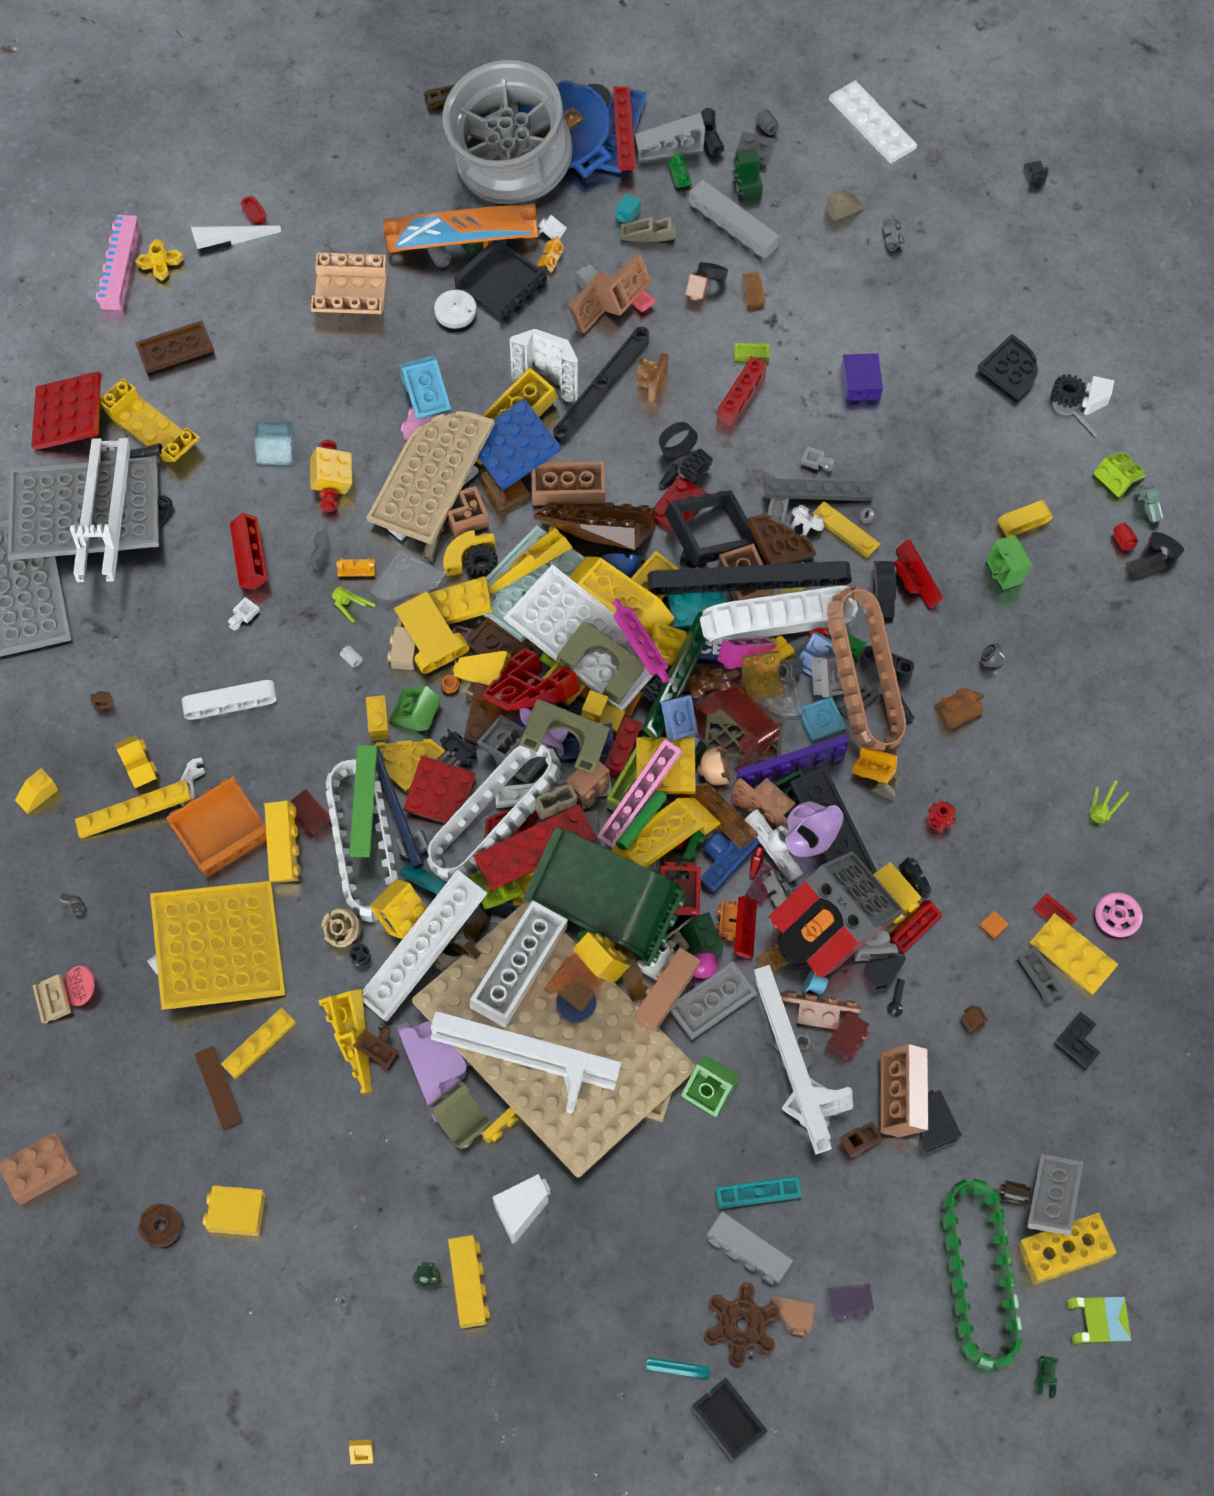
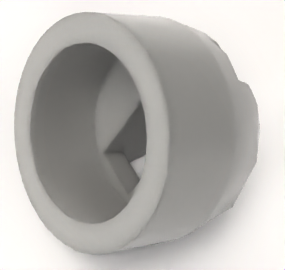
M866 507L860 512L859 518L861 522L869 524L874 520L875 514L873 509Z

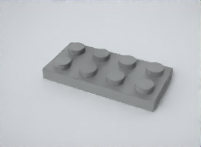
M731 962L679 998L670 1012L689 1038L693 1040L755 997L757 992L737 966Z
M1041 1154L1028 1228L1071 1236L1083 1161Z

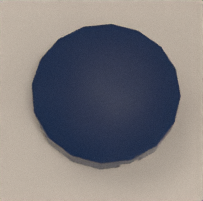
M579 982L565 985L558 992L556 998L558 1013L565 1021L571 1023H582L594 1014L597 1005L593 990Z

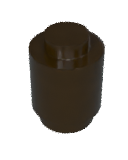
M1005 1180L1004 1184H1000L999 1196L1002 1197V1201L1019 1205L1029 1203L1031 1187Z

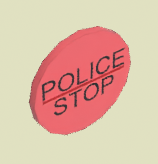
M73 967L64 978V985L70 1005H84L93 994L95 986L94 976L87 967Z

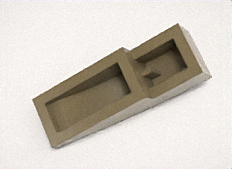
M648 217L621 224L620 238L621 240L632 242L676 239V225L671 217L656 221L653 217Z

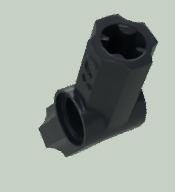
M705 108L701 110L705 126L704 143L711 155L718 156L724 151L725 147L716 131V111L712 108Z

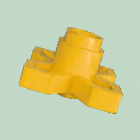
M155 239L150 244L148 254H141L135 260L136 266L143 270L153 268L154 277L163 281L169 275L167 266L178 265L183 260V255L176 249L166 251L164 242Z

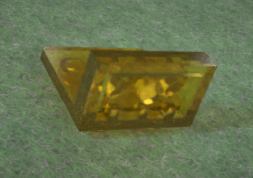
M779 651L742 657L741 687L747 700L784 694V686L779 678Z

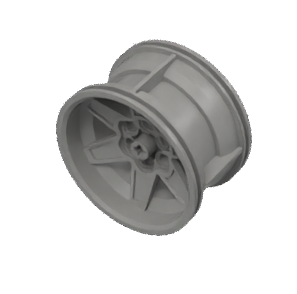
M495 61L473 69L463 76L450 91L443 109V127L447 140L455 152L459 174L465 185L474 194L484 200L497 204H521L545 195L561 181L571 162L572 139L569 128L563 118V104L559 90L548 74L540 68L522 61ZM518 107L533 108V110L526 114L518 112ZM500 110L498 118L496 116H490L487 119H484L486 116ZM551 126L545 138L534 136ZM468 136L485 141L470 149L467 148Z

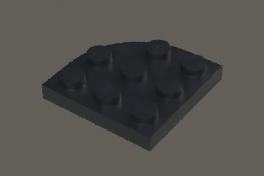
M1013 334L1005 339L977 367L980 372L1017 400L1032 387L1038 373L1037 358L1034 352Z

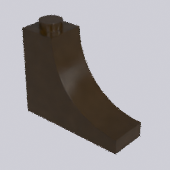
M481 904L476 907L446 946L448 950L474 960L481 955L476 949V940L480 931L490 919L485 914L487 911Z

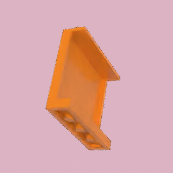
M234 776L230 779H224L217 787L206 790L202 796L190 800L186 806L172 811L166 817L169 825L205 878L267 840L266 824L240 789Z

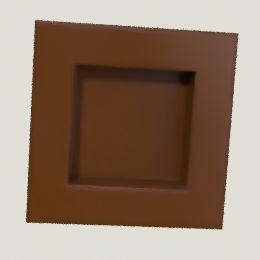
M99 691L96 694H90V701L94 709L114 707L110 692Z

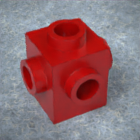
M940 800L937 805L933 803L927 811L929 816L926 822L940 833H943L947 827L950 828L956 821L954 818L956 810L953 805L943 800Z

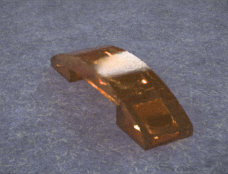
M614 942L615 945L613 947L617 951L620 950L627 957L626 961L630 964V967L621 975L629 998L635 1002L647 997L645 993L648 987L633 952Z

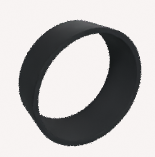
M677 422L662 432L659 437V445L665 457L671 459L678 458L688 453L695 446L698 434L688 423ZM689 430L688 435L682 442L673 447H665L674 435Z

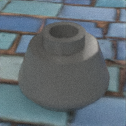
M990 644L983 650L981 654L982 664L992 668H997L1004 664L1005 652L999 644Z

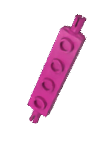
M615 599L612 604L617 611H615L613 617L649 674H657L663 683H667L670 677L665 672L668 668L666 661L630 607H624L619 599Z

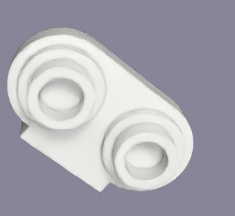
M799 505V507H794L791 511L795 519L790 528L794 532L795 526L802 523L804 524L802 535L806 536L810 528L822 531L824 519L818 515L811 516L808 513L809 509L807 507Z

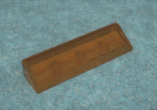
M708 782L695 787V794H691L690 798H696L720 822L718 827L739 849L744 848L758 837V833Z

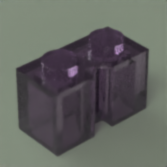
M870 1283L827 1288L825 1291L829 1318L835 1317V1320H845L851 1314L856 1315V1318L869 1317V1313H872L874 1310Z

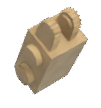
M398 617L394 634L391 633L390 635L392 649L388 650L387 661H390L392 669L414 670V657L417 652V646Z

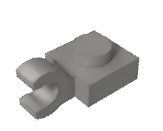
M808 446L801 464L817 470L821 466L824 470L831 472L834 467V459L824 457V451Z

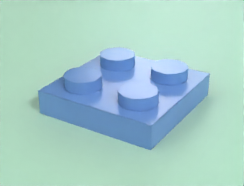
M691 695L661 702L668 740H675L698 733Z

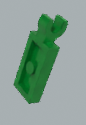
M700 830L693 834L678 866L684 867V863L695 862L699 853L696 850L698 844L702 845L706 837ZM687 871L685 878H689V871Z

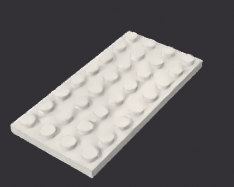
M553 564L504 616L506 622L555 661L558 653L583 621L595 625L602 634L609 635L615 643L625 646L634 656L637 655L614 619V613ZM595 651L586 654L573 671L576 672L579 680L594 692L603 695L604 688L617 672V667L611 656L604 652ZM645 667L644 672L619 705L609 698L608 703L621 711L625 710L655 674L650 675Z

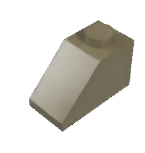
M844 190L827 197L826 211L833 221L864 208L855 194Z

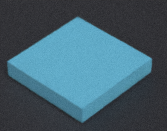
M832 697L797 708V714L811 743L847 731V726Z

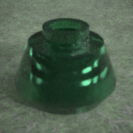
M422 1262V1265L417 1267L412 1280L417 1285L436 1287L441 1283L439 1268L435 1267V1263Z

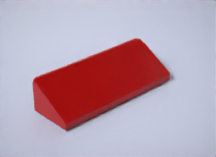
M923 900L914 912L910 913L889 933L890 943L897 946L900 954L903 955L942 916L932 900Z

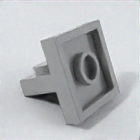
M836 656L812 657L813 695L832 697L844 694L841 687L840 674L837 669Z

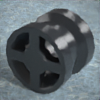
M357 944L351 948L350 957L354 966L363 968L369 965L371 955L366 945Z

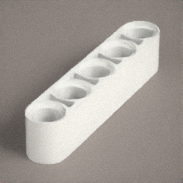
M263 680L188 695L182 698L184 718L193 720L269 705L276 702L277 697L274 682Z

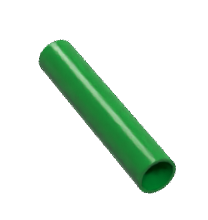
M656 790L617 839L615 843L621 850L627 851L665 802L667 796L662 791Z

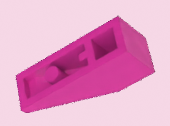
M766 637L723 639L718 661L728 669L744 667L775 649L777 644Z

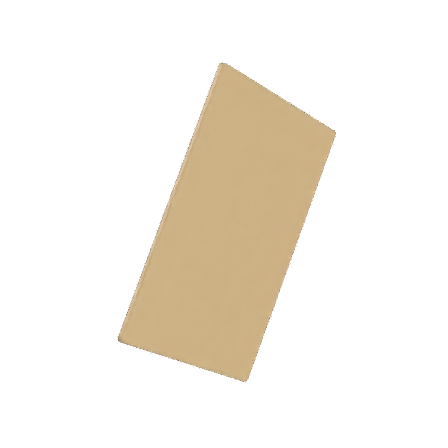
M525 902L476 944V949L481 953L476 960L462 955L415 995L412 1002L431 1023L435 1011L621 1062L615 1090L582 1082L574 1112L569 1114L566 1112L568 1093L563 1076L454 1046L576 1177H581L693 1073L696 1065L659 1028L655 1032L635 1019L636 1012L634 1009L636 1004L613 981L610 982L598 978L572 950L577 944L565 932L506 1028L471 1009V997L531 904V902ZM579 982L593 990L597 1005L594 1014L582 1023H571L565 1021L558 1013L556 998L558 992L565 985Z

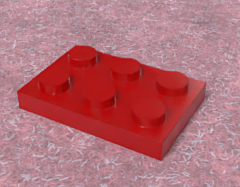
M678 476L653 507L655 508V522L675 533L664 514L669 503L673 500H683L688 497H698L709 493L683 477ZM698 510L682 513L687 524Z

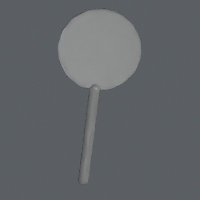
M1053 400V407L1059 414H1074L1094 436H1097V433L1076 412L1079 404L1076 407L1073 405L1072 408H1069V405H1067L1065 408L1063 407L1064 404L1058 405V401L1054 402Z

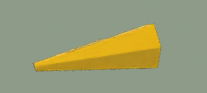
M549 526L547 534L539 536L537 542L524 550L509 565L510 570L505 574L501 573L497 576L498 579L488 585L490 593L494 594L573 547L556 527Z
M362 989L318 1000L319 1005L324 1006L327 1013V1022H331L333 1025L335 1039L345 1060L351 1063L354 1070L352 1072L353 1077L358 1078L361 1084V1093L372 1091L369 1056L353 1047L363 1029L366 1030Z

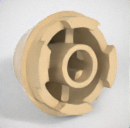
M335 908L328 912L322 920L321 927L324 930V939L333 946H348L361 933L359 918L348 908Z

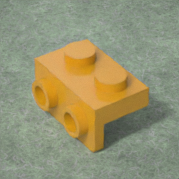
M863 746L860 749V758L852 766V774L877 780L881 783H888L897 771V756Z

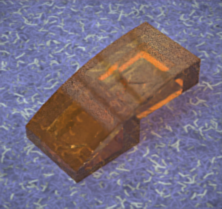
M760 272L743 273L742 279L747 306L764 305L765 298Z
M784 940L762 953L755 961L760 967L770 965L773 973L779 967H784L795 959L799 954L787 940Z

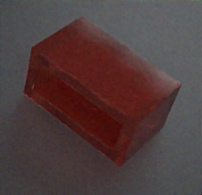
M306 789L289 801L296 807V817H294V820H299L301 823L300 827L306 834L310 833L315 837L332 824L330 815Z
M848 1011L827 1042L825 1049L844 1062L849 1057L853 1059L859 1050L856 1046L860 1041L864 1042L870 1033L867 1031L870 1024Z

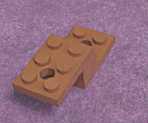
M635 254L615 276L599 272L568 305L579 333L584 334L605 311L621 315L652 282L640 254Z

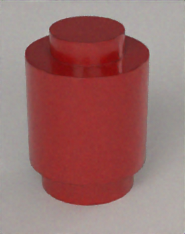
M1126 523L1116 525L1113 529V535L1121 549L1128 551L1134 549L1138 539L1131 527Z

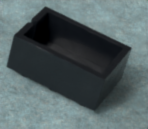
M726 1377L714 1386L709 1394L706 1393L691 1406V1410L732 1463L768 1432Z

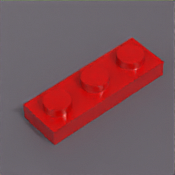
M746 896L738 897L734 953L750 959L753 958L757 901Z

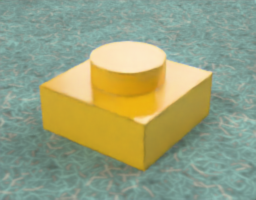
M372 1439L350 1440L351 1464L373 1463Z

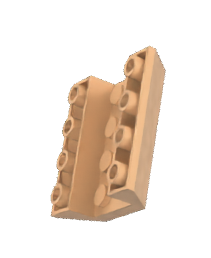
M317 253L315 265L317 279L315 295H312L311 312L381 314L383 312L386 292V255Z

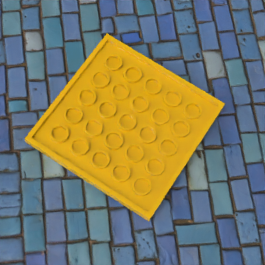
M264 881L150 893L162 1010L285 995L271 882Z

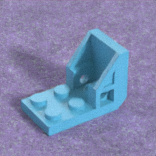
M435 355L400 364L401 380L406 391L409 393L416 420L451 412Z

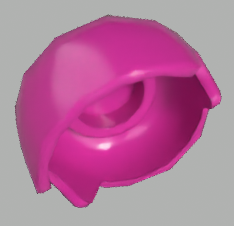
M701 953L693 955L700 960V967L694 974V977L706 979L717 972L719 964L714 954Z

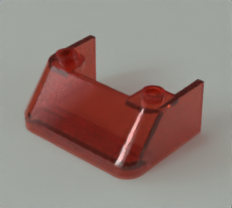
M731 683L732 687L723 691L716 689L703 697L694 707L696 723H698L705 714H714L721 708L746 733L740 740V749L746 756L734 768L737 772L740 768L755 764L779 738L781 730L779 725L739 685Z

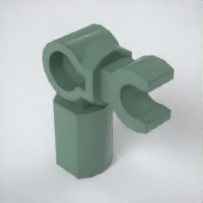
M1155 486L1135 488L1140 493L1138 500L1147 502L1145 505L1149 521L1156 522L1162 520L1163 515L1160 503L1157 501L1159 497L1157 488Z

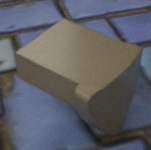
M894 774L888 783L878 782L874 786L873 792L894 800L896 789L902 777Z

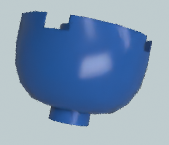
M605 554V556H601L603 560L629 578L633 577L637 571L638 556L630 555V558H627L624 554Z

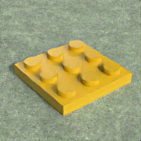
M636 737V780L665 739L668 740L667 737H660L657 740H653L651 737ZM695 738L668 740L683 750V753L657 790L662 791L664 794H695Z

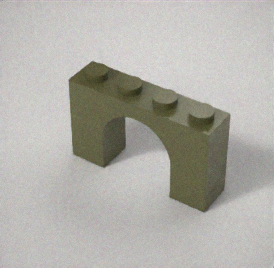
M583 621L558 653L556 662L573 671L581 659L590 652L599 651L611 656L616 664L617 672L605 686L603 695L608 696L610 700L619 705L644 672L645 666L639 656H634L625 646L615 643L609 635L602 634L595 625Z
M537 699L519 745L538 752L544 735L549 730L565 729L574 734L580 743V752L574 767L593 774L610 728Z

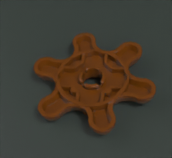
M717 663L702 666L699 668V671L691 672L682 692L690 691L692 698H699L709 690H728L732 687L728 679L738 677L740 672L736 667L735 669L722 670Z
M744 1282L740 1285L739 1295L734 1301H727L720 1294L713 1295L709 1300L710 1307L719 1315V1322L716 1326L709 1327L705 1331V1339L711 1344L721 1340L728 1342L731 1347L729 1358L735 1365L743 1364L746 1358V1350L750 1346H757L764 1353H771L775 1349V1341L766 1334L765 1326L769 1321L779 1317L780 1309L773 1303L763 1307L756 1305L753 1299L755 1288L749 1282ZM741 1317L746 1318L749 1323L745 1330H741L737 1326L738 1319Z

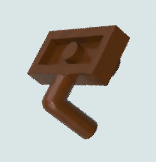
M380 1024L378 1030L381 1032L379 1037L363 1029L353 1047L388 1069L399 1052L385 1043L391 1033V1029L384 1024Z

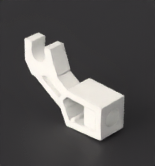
M202 757L192 759L187 763V767L180 781H187L192 799H196L195 787L193 785L194 779L205 774L204 768H197L198 765L203 764ZM189 801L180 804L182 807H184Z

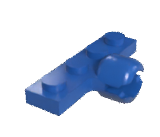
M749 826L734 841L728 840L721 832L717 831L704 844V850L714 858V863L701 876V883L711 893L722 884L760 842Z

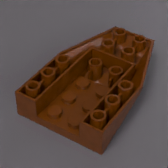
M612 502L587 505H557L549 503L534 514V519L587 541L633 550L655 530V508H649V505L634 507L631 504L614 505Z

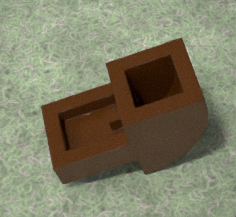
M873 1122L860 1128L857 1127L840 1137V1141L851 1158L862 1154L866 1149L883 1140Z

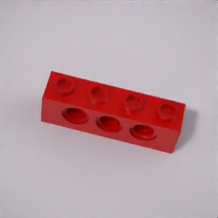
M753 356L750 357L719 405L717 420L733 427L765 377L766 362Z

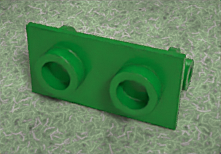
M678 152L674 153L672 160H669L668 164L676 188L692 185L685 159Z

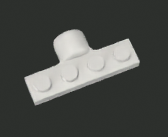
M758 809L744 819L789 884L803 874L800 866L790 856L785 843L789 828L780 826L772 830Z

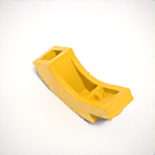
M471 530L456 537L449 544L444 554L443 566L445 577L463 574L462 565L465 560L464 557L467 555L466 552L468 550L471 551L472 546L476 549V545L480 544V547L485 544L486 548L490 546L492 549H496L494 533H483L475 536L474 530Z

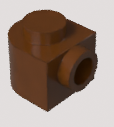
M974 1005L967 1007L964 1010L965 1014L961 1018L969 1033L988 1022V1018L981 1007H975Z

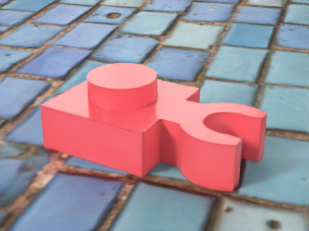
M643 290L631 304L643 312L656 302L652 295Z

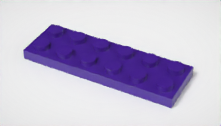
M843 735L737 770L736 781L742 778L748 785L754 788V786L761 784L766 778L772 782V780L778 778L783 779L800 769L804 773L812 767L819 768L831 761L838 762L846 755L849 739L847 735Z

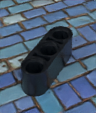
M866 646L862 650L860 664L862 667L878 673L872 646ZM892 653L897 681L908 682L914 671V663L909 659Z

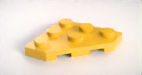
M423 739V741L412 742V740L396 741V743L387 744L385 742H378L375 744L379 746L390 780L405 793H408L421 755L438 761L446 753L432 739Z

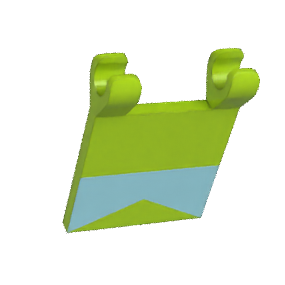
M1073 1297L1067 1300L1068 1308L1070 1309L1084 1307L1087 1333L1081 1332L1072 1335V1342L1074 1344L1131 1341L1125 1297Z

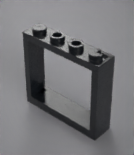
M732 490L704 494L698 497H688L683 500H673L664 512L692 566L718 561L720 554L754 544L755 548L758 547L747 523L748 519ZM724 504L743 539L700 548L682 513Z

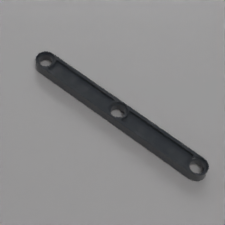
M638 327L633 331L553 429V436L557 442H566L648 343L650 337L649 330L646 327ZM639 333L646 334V337L639 338L637 337V335ZM600 381L607 383L603 387L597 385ZM565 431L566 434L564 436H558L557 432Z

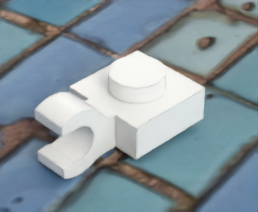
M245 597L233 609V614L235 615L228 620V623H230L229 628L236 631L242 621L248 623L260 611L259 607Z

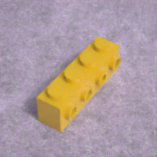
M289 801L264 803L269 882L284 883L298 881L300 866L297 864L299 847L296 844V836L298 835V829L294 821L296 807Z
M474 1235L448 1239L460 1327L463 1329L487 1325L486 1318H490L488 1305L483 1303V1297L487 1296L485 1283L481 1284L480 1275H484L482 1262L477 1261V1254L481 1253L479 1240L475 1241Z

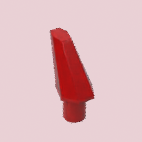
M756 846L755 854L751 856V877L756 876L764 860V857H762L764 847Z

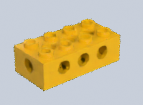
M1099 1212L1074 1221L1071 1236L1045 1231L1022 1239L1017 1244L1033 1285L1109 1259L1117 1253ZM1082 1238L1088 1240L1089 1246L1083 1243ZM1063 1245L1069 1247L1070 1253L1063 1249ZM1043 1252H1047L1051 1260L1046 1259Z

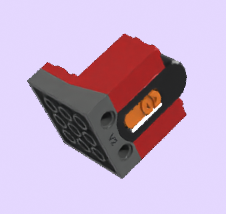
M851 851L821 865L768 917L772 920V924L781 931L778 947L783 958L796 966L808 963L812 971L822 978L839 968L874 934L890 926L905 911L856 854Z

